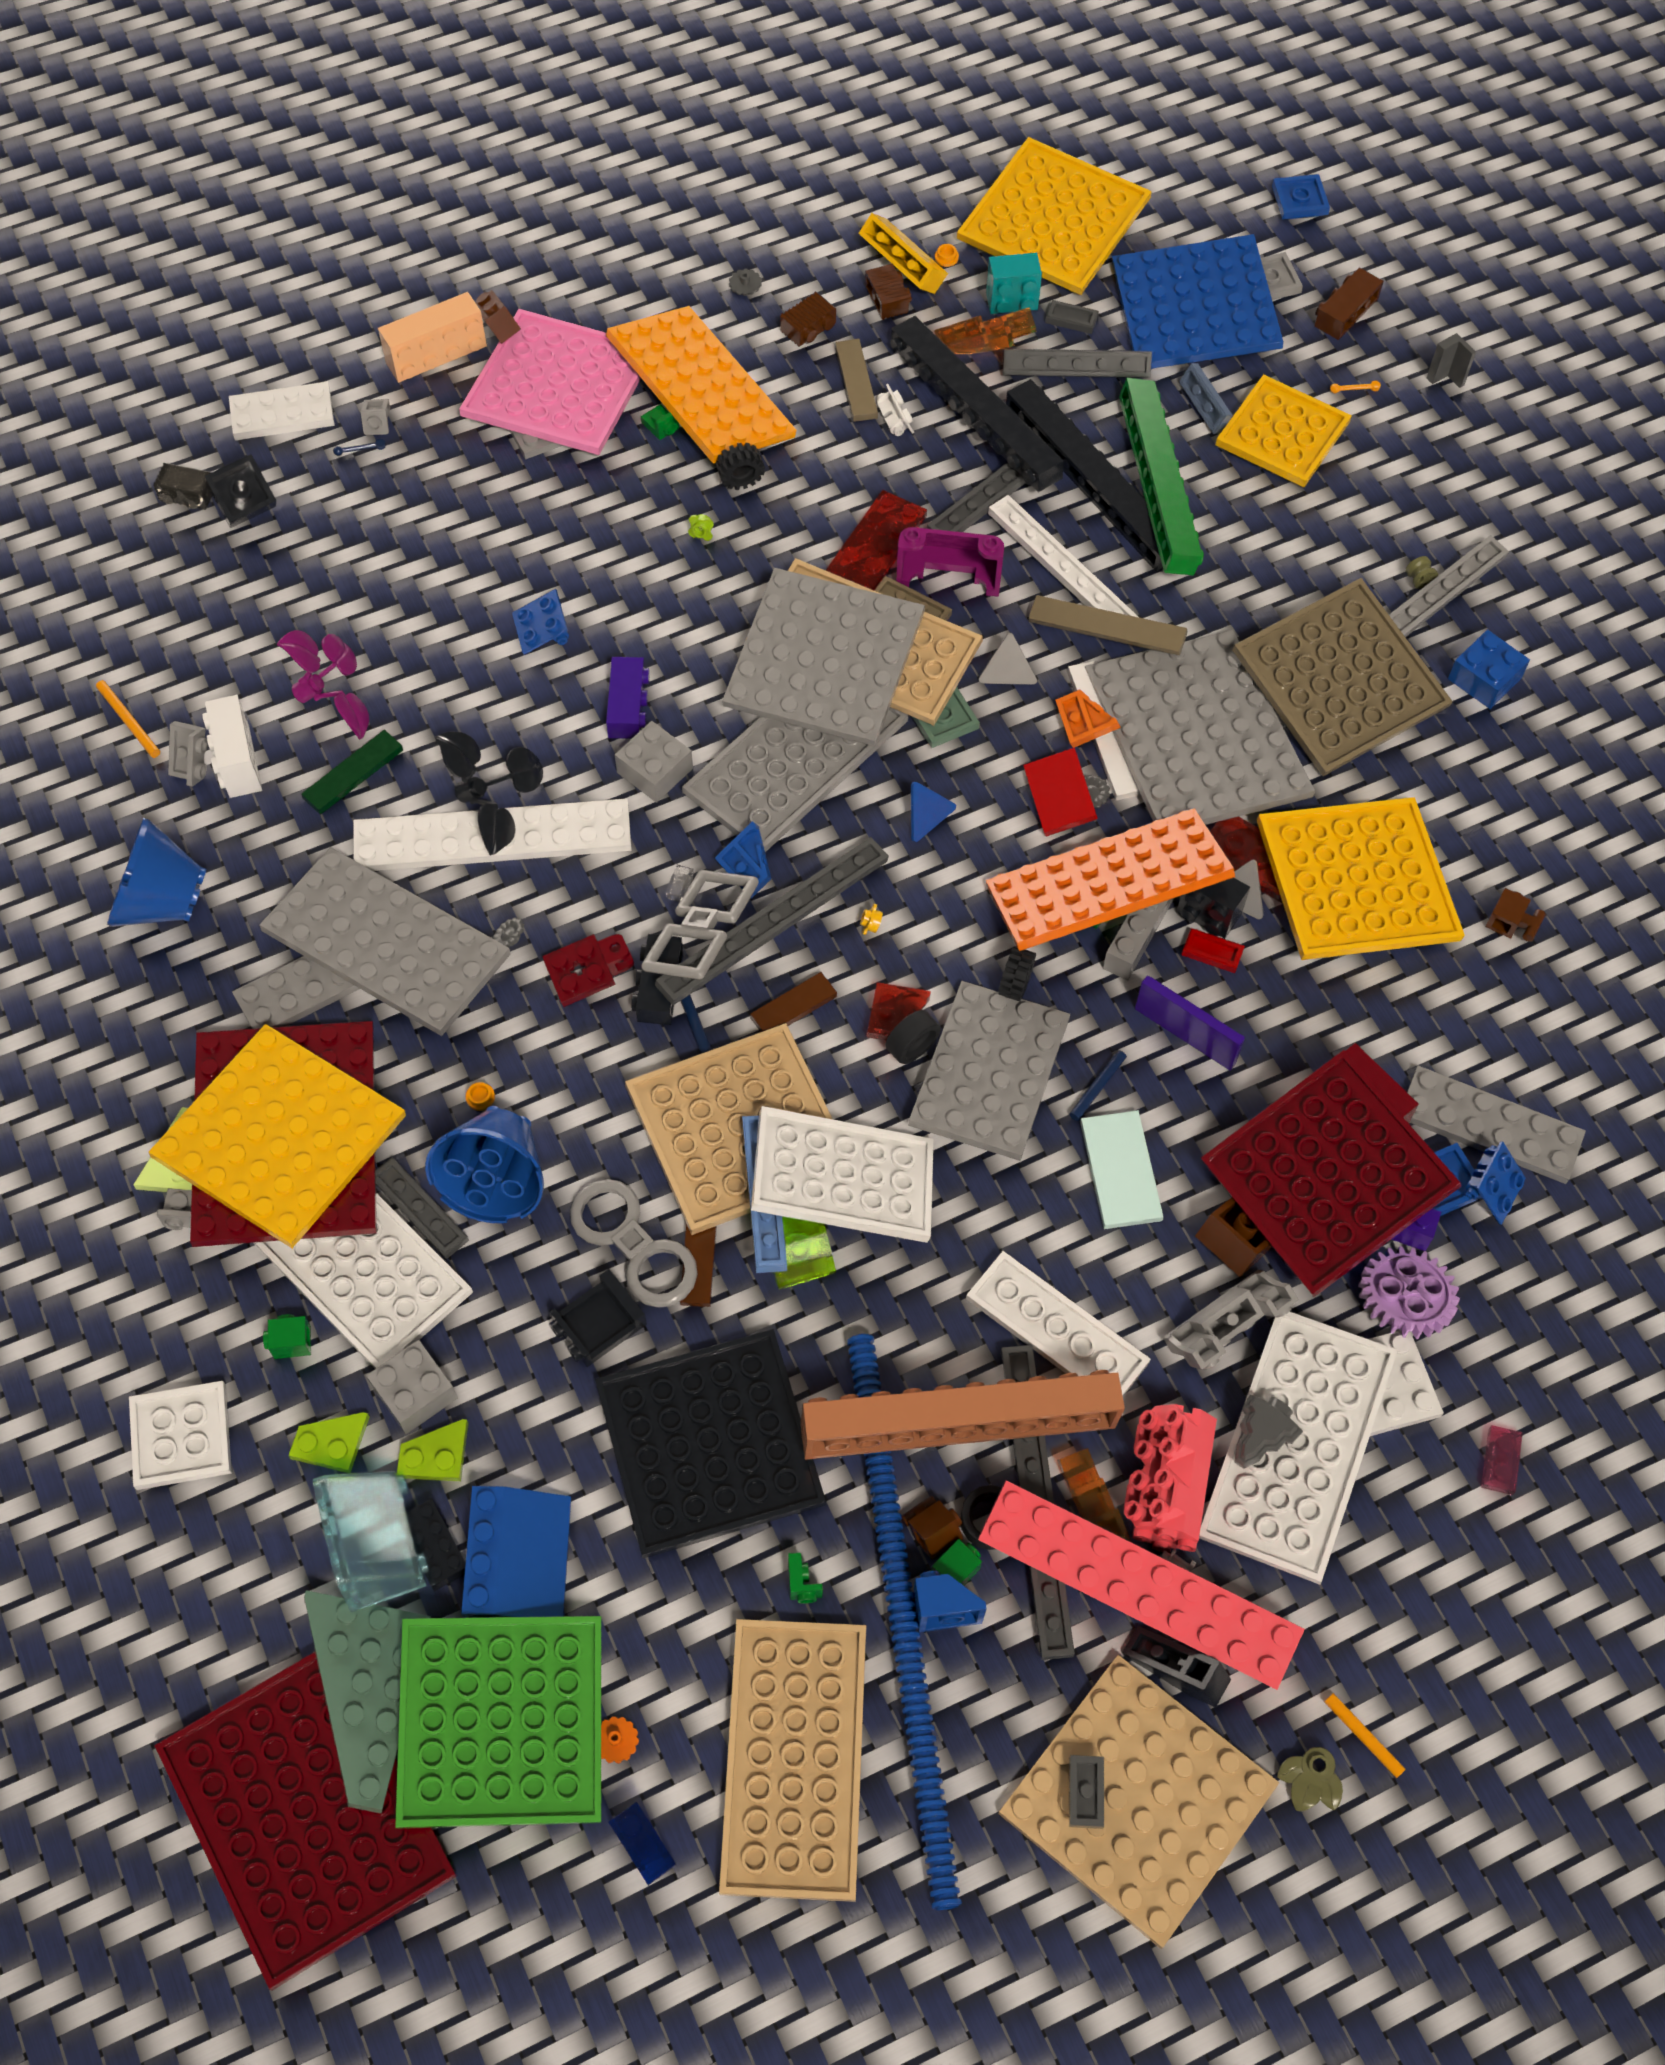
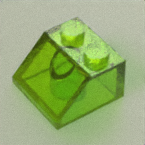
M782 1216L787 1271L773 1272L778 1289L836 1273L824 1224Z

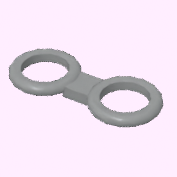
M605 1179L592 1182L582 1188L576 1195L570 1209L571 1225L575 1232L590 1244L600 1246L614 1244L629 1260L626 1270L627 1286L635 1298L645 1305L660 1308L673 1306L687 1297L694 1288L698 1275L695 1258L690 1250L679 1242L667 1239L653 1241L638 1224L640 1217L639 1199L630 1187L620 1181ZM610 1192L618 1194L625 1199L628 1207L624 1222L618 1228L603 1233L593 1231L583 1222V1211L588 1201L600 1193ZM664 1252L674 1254L680 1258L685 1267V1274L677 1288L668 1293L656 1294L642 1287L639 1282V1271L647 1258Z

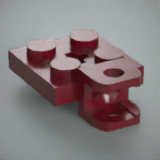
M593 934L542 956L563 1007L616 985L612 976L625 972L634 965L632 955L621 934L611 935L597 941ZM576 966H586L582 969L583 974L577 975L576 972L572 973Z

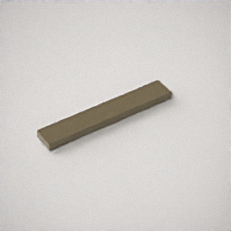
M1036 595L1029 615V622L1179 656L1188 633L1185 627Z

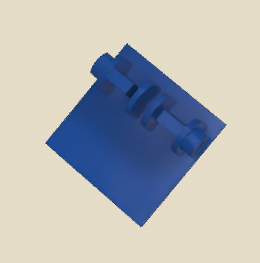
M556 589L512 612L524 655L552 639L559 645H564L568 642V629Z
M1500 1141L1498 1147L1492 1145L1490 1148L1485 1149L1480 1162L1477 1164V1169L1473 1172L1474 1177H1471L1465 1188L1467 1190L1466 1195L1469 1198L1477 1199L1482 1197L1497 1222L1502 1225L1507 1214L1511 1211L1512 1204L1519 1190L1522 1189L1526 1178L1504 1142Z

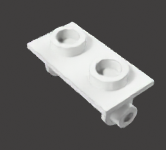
M886 384L889 391L879 394L876 403L883 416L886 417L885 420L891 433L900 436L904 433V430L909 428L913 434L914 431L910 423L914 420L908 409H902L901 407L904 404V400L898 390L893 392L889 384Z

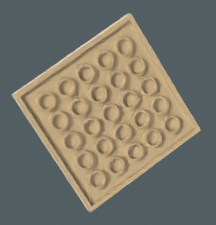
M786 1023L625 1081V1087L691 1235L751 1213L742 1116H758L761 1107L764 1106L832 1119Z
M1117 1655L998 1814L1162 1949L1269 1799L1279 1782L1130 1663ZM1070 1755L1104 1757L1103 1829L1069 1827Z

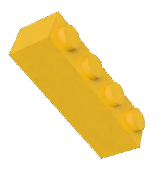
M871 213L858 233L922 290L935 294L948 275L942 267L884 217Z

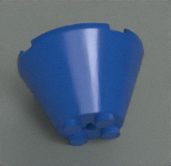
M143 818L107 925L115 927L180 920L189 922L194 907L192 905H196L200 893L199 887L203 882L207 869L200 867L150 820Z
M497 1106L488 1107L485 1112L441 1136L432 1145L426 1157L425 1171L430 1186L434 1184L441 1194L440 1199L447 1206L468 1218L486 1223H507L508 1219L519 1216L522 1219L536 1209L542 1198L544 1178L531 1131V1122L524 1116L500 1109Z

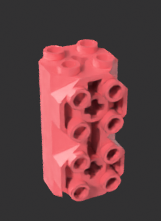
M1160 1405L1155 1406L1152 1410H1145L1139 1417L1134 1454L1142 1460L1144 1465L1142 1470H1135L1129 1477L1124 1503V1515L1134 1524L1132 1538L1152 1544V1549L1158 1552L1166 1550L1169 1553L1171 1548L1188 1552L1196 1551L1217 1422L1215 1417L1201 1409L1193 1408L1191 1414L1183 1412L1184 1406Z

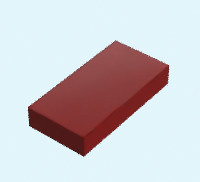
M1191 928L1182 951V956L1235 973L1245 946Z

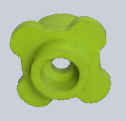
M704 514L692 515L689 518L691 528L688 530L689 535L693 538H703L705 541H710L713 537L711 530L714 526L711 518Z

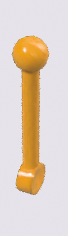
M1379 381L1359 385L1339 386L1338 384H1332L1330 391L1334 394L1344 390L1371 389L1372 391H1378L1381 384Z

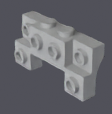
M1257 1270L1165 1335L1163 1339L1172 1353L1184 1356L1190 1367L1207 1370L1219 1362L1218 1358L1226 1353L1224 1346L1233 1337L1251 1328L1264 1315L1276 1318L1284 1316L1292 1309L1291 1305L1299 1299L1290 1284L1279 1282L1265 1271Z

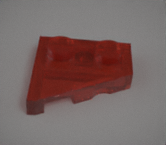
M877 982L867 1038L887 1041L892 1030L903 1019L925 1007L930 1000L931 991Z

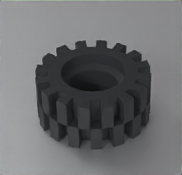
M737 443L735 448L731 445L729 446V451L724 449L722 451L723 455H718V461H716L717 470L725 487L728 486L729 489L735 487V490H740V486L746 489L748 484L753 486L756 484L755 480L760 481L762 479L761 475L765 473V466L760 452L755 445L750 446V443H745L744 446H742V443Z
M1016 946L1012 948L1000 982L999 995L1021 1001L1030 980L1036 953L1028 950L1019 951Z

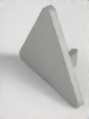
M1008 633L983 670L979 677L980 683H1037V678L1012 633Z
M1251 860L1234 871V878L1250 886L1243 912L1256 919H1261L1264 914L1258 866L1256 860Z

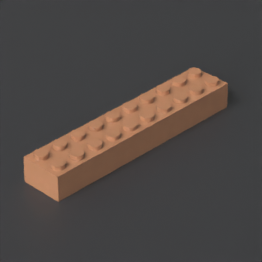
M1097 1370L1086 1376H1078L1077 1373H1066L1055 1379L1035 1376L1025 1382L1004 1379L994 1385L973 1382L963 1388L942 1385L936 1387L933 1391L911 1388L903 1391L902 1394L890 1395V1392L880 1391L873 1393L871 1397L859 1398L858 1395L849 1394L840 1397V1400L827 1401L823 1397L813 1398L808 1403H803L801 1431L806 1460L1115 1429L1125 1407L1119 1373Z

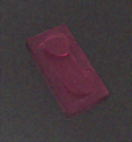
M1493 1425L1490 1426L1488 1429L1481 1488L1510 1495L1516 1492L1523 1432Z

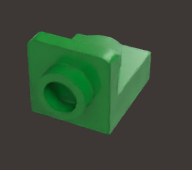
M661 404L641 416V423L659 440L667 435H672L679 429L678 421Z
M788 1553L790 1600L797 1599V1602L800 1604L816 1602L817 1598H822L823 1584L803 1585L804 1582H809L808 1562L802 1563L801 1553Z

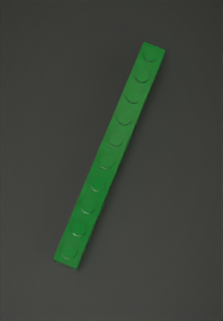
M1126 378L1119 399L1164 573L1194 576L1198 565H1201L1203 562L1204 553L1200 549L1199 535L1194 527V516L1190 512L1188 505L1189 498L1185 494L1184 479L1179 472V461L1175 457L1174 443L1170 439L1169 425L1166 424L1165 410L1161 406L1160 392L1157 391L1154 380Z

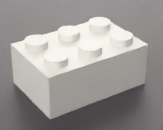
M238 695L206 701L207 713L202 715L207 730L209 729L207 741L210 751H213L214 756L211 757L214 773H217L221 789L226 788L230 798L262 791L251 732Z

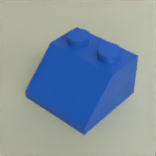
M928 1571L920 1574L921 1578H915L913 1599L916 1605L915 1612L917 1613V1622L919 1624L918 1632L983 1623L987 1609L986 1602L949 1574L940 1575L939 1571Z

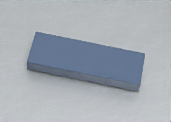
M1191 363L1179 383L1212 433L1220 434L1233 415L1199 364Z

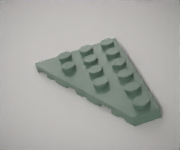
M306 1590L304 1603L307 1609L310 1631L314 1642L348 1807L382 1814L398 1750L402 1619L431 1618V1616Z

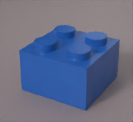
M1487 629L1455 660L1448 680L1491 709L1522 679L1530 659Z

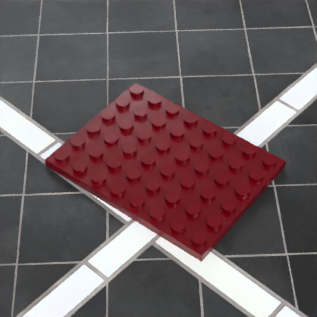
M373 1021L273 1027L276 1031L375 1091ZM261 1028L196 1033L194 1101ZM376 1151L301 1239L377 1233ZM192 1184L190 1231L192 1247L279 1241Z
M315 1652L154 1745L266 1984L271 1991L457 1877L432 1827L396 1828L397 1758H395L382 1814L348 1807Z

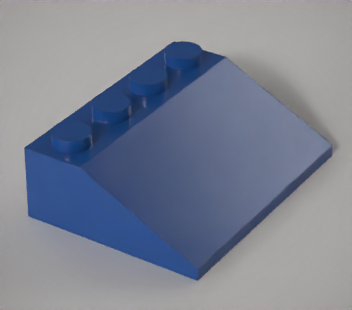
M472 1486L461 1613L463 1618L564 1617L571 1496L504 1486Z

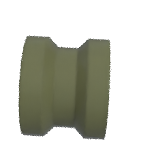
M1427 556L1414 559L1406 567V573L1409 577L1413 578V585L1416 589L1424 588L1438 577V572L1435 568H1431V561Z

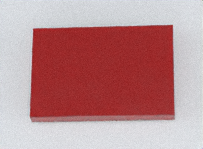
M1075 747L1023 765L1046 837L1098 819Z

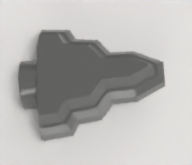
M1249 1395L1242 1408L1245 1414L1240 1424L1243 1436L1237 1443L1234 1462L1245 1469L1259 1462L1266 1452H1277L1285 1443L1293 1444L1303 1433V1430L1290 1418L1293 1411L1287 1404L1275 1397L1266 1402L1258 1397Z

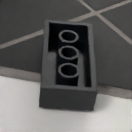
M432 1499L396 1518L434 1592L465 1575L466 1562Z

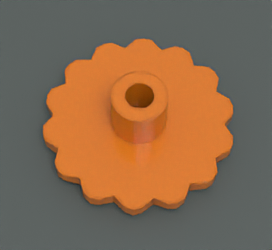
M611 1717L610 1720L602 1722L601 1759H606L608 1763L615 1762L620 1764L623 1760H629L631 1754L636 1752V1746L639 1744V1739L637 1738L638 1731L633 1728L631 1721H626L624 1717L619 1719Z

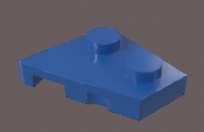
M752 821L715 857L727 873L758 878L759 884L751 898L771 880L760 829Z

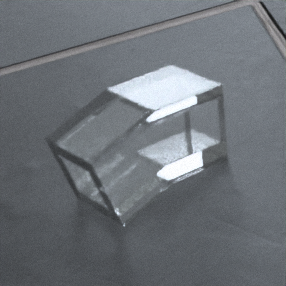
M677 864L666 891L668 899L681 901L693 881V868Z

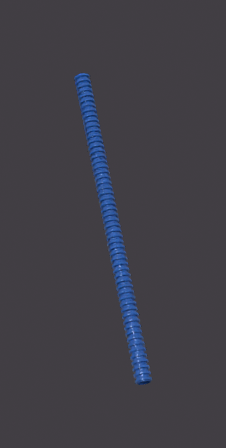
M857 1334L847 1340V1345L850 1347L848 1352L852 1356L850 1358V1364L853 1365L851 1372L855 1374L853 1376V1382L856 1383L854 1391L857 1392L856 1395L859 1398L871 1397L873 1393L881 1391L879 1390L881 1382L878 1381L880 1373L877 1372L879 1367L875 1362L877 1361V1355L874 1353L876 1351L875 1345H873L874 1337L869 1334ZM891 1451L864 1454L867 1457L865 1465L869 1467L866 1471L867 1475L870 1476L868 1485L872 1486L869 1492L873 1496L871 1504L875 1505L872 1508V1512L876 1515L874 1523L878 1524L875 1527V1532L879 1534L877 1543L881 1544L878 1547V1552L882 1554L880 1562L884 1564L881 1566V1572L885 1573L882 1579L887 1584L884 1586V1592L888 1593L885 1599L890 1604L887 1606V1612L891 1613L888 1619L893 1624L890 1626V1632L894 1633L891 1639L896 1644L893 1647V1652L897 1653L895 1663L899 1664L896 1667V1672L900 1674L898 1683L902 1684L899 1692L903 1694L901 1704L905 1705L902 1712L907 1717L904 1719V1724L908 1725V1729L905 1732L910 1737L907 1740V1745L911 1746L909 1756L913 1757L910 1765L915 1770L912 1772V1777L916 1778V1782L913 1785L918 1790L915 1793V1799H919L917 1810H921L918 1819L923 1823L920 1826V1831L924 1832V1836L921 1839L922 1842L926 1843L923 1852L928 1856V1858H925V1864L929 1865V1869L926 1872L927 1875L931 1876V1880L928 1881V1886L932 1887L933 1890L930 1892V1897L934 1898L931 1906L935 1910H948L959 1907L962 1901L957 1897V1894L960 1893V1888L956 1887L955 1884L958 1882V1877L954 1876V1872L957 1870L956 1865H952L955 1856L950 1852L953 1849V1844L949 1843L951 1833L947 1832L950 1824L945 1820V1817L948 1816V1811L944 1810L946 1800L942 1799V1796L945 1792L940 1787L943 1784V1779L939 1778L941 1768L937 1767L940 1759L935 1755L938 1752V1747L934 1746L936 1736L932 1735L935 1727L930 1723L933 1721V1715L929 1714V1711L932 1709L931 1705L927 1703L930 1700V1695L926 1693L928 1684L924 1683L927 1676L922 1671L925 1669V1663L921 1662L924 1656L923 1653L919 1652L922 1644L918 1642L920 1633L916 1632L919 1624L915 1622L917 1613L913 1612V1609L916 1608L915 1602H912L914 1593L910 1591L913 1586L912 1582L908 1581L911 1578V1573L907 1572L909 1563L905 1560L908 1559V1553L904 1552L906 1543L902 1542L905 1539V1534L901 1532L903 1524L899 1522L902 1520V1515L898 1513L900 1504L896 1503L899 1500L898 1494L895 1493L897 1485L893 1484L896 1481V1476L892 1474L894 1472V1466L891 1465L893 1457L889 1455Z

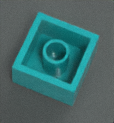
M1037 252L989 257L986 296L990 314L1038 310L1042 271Z

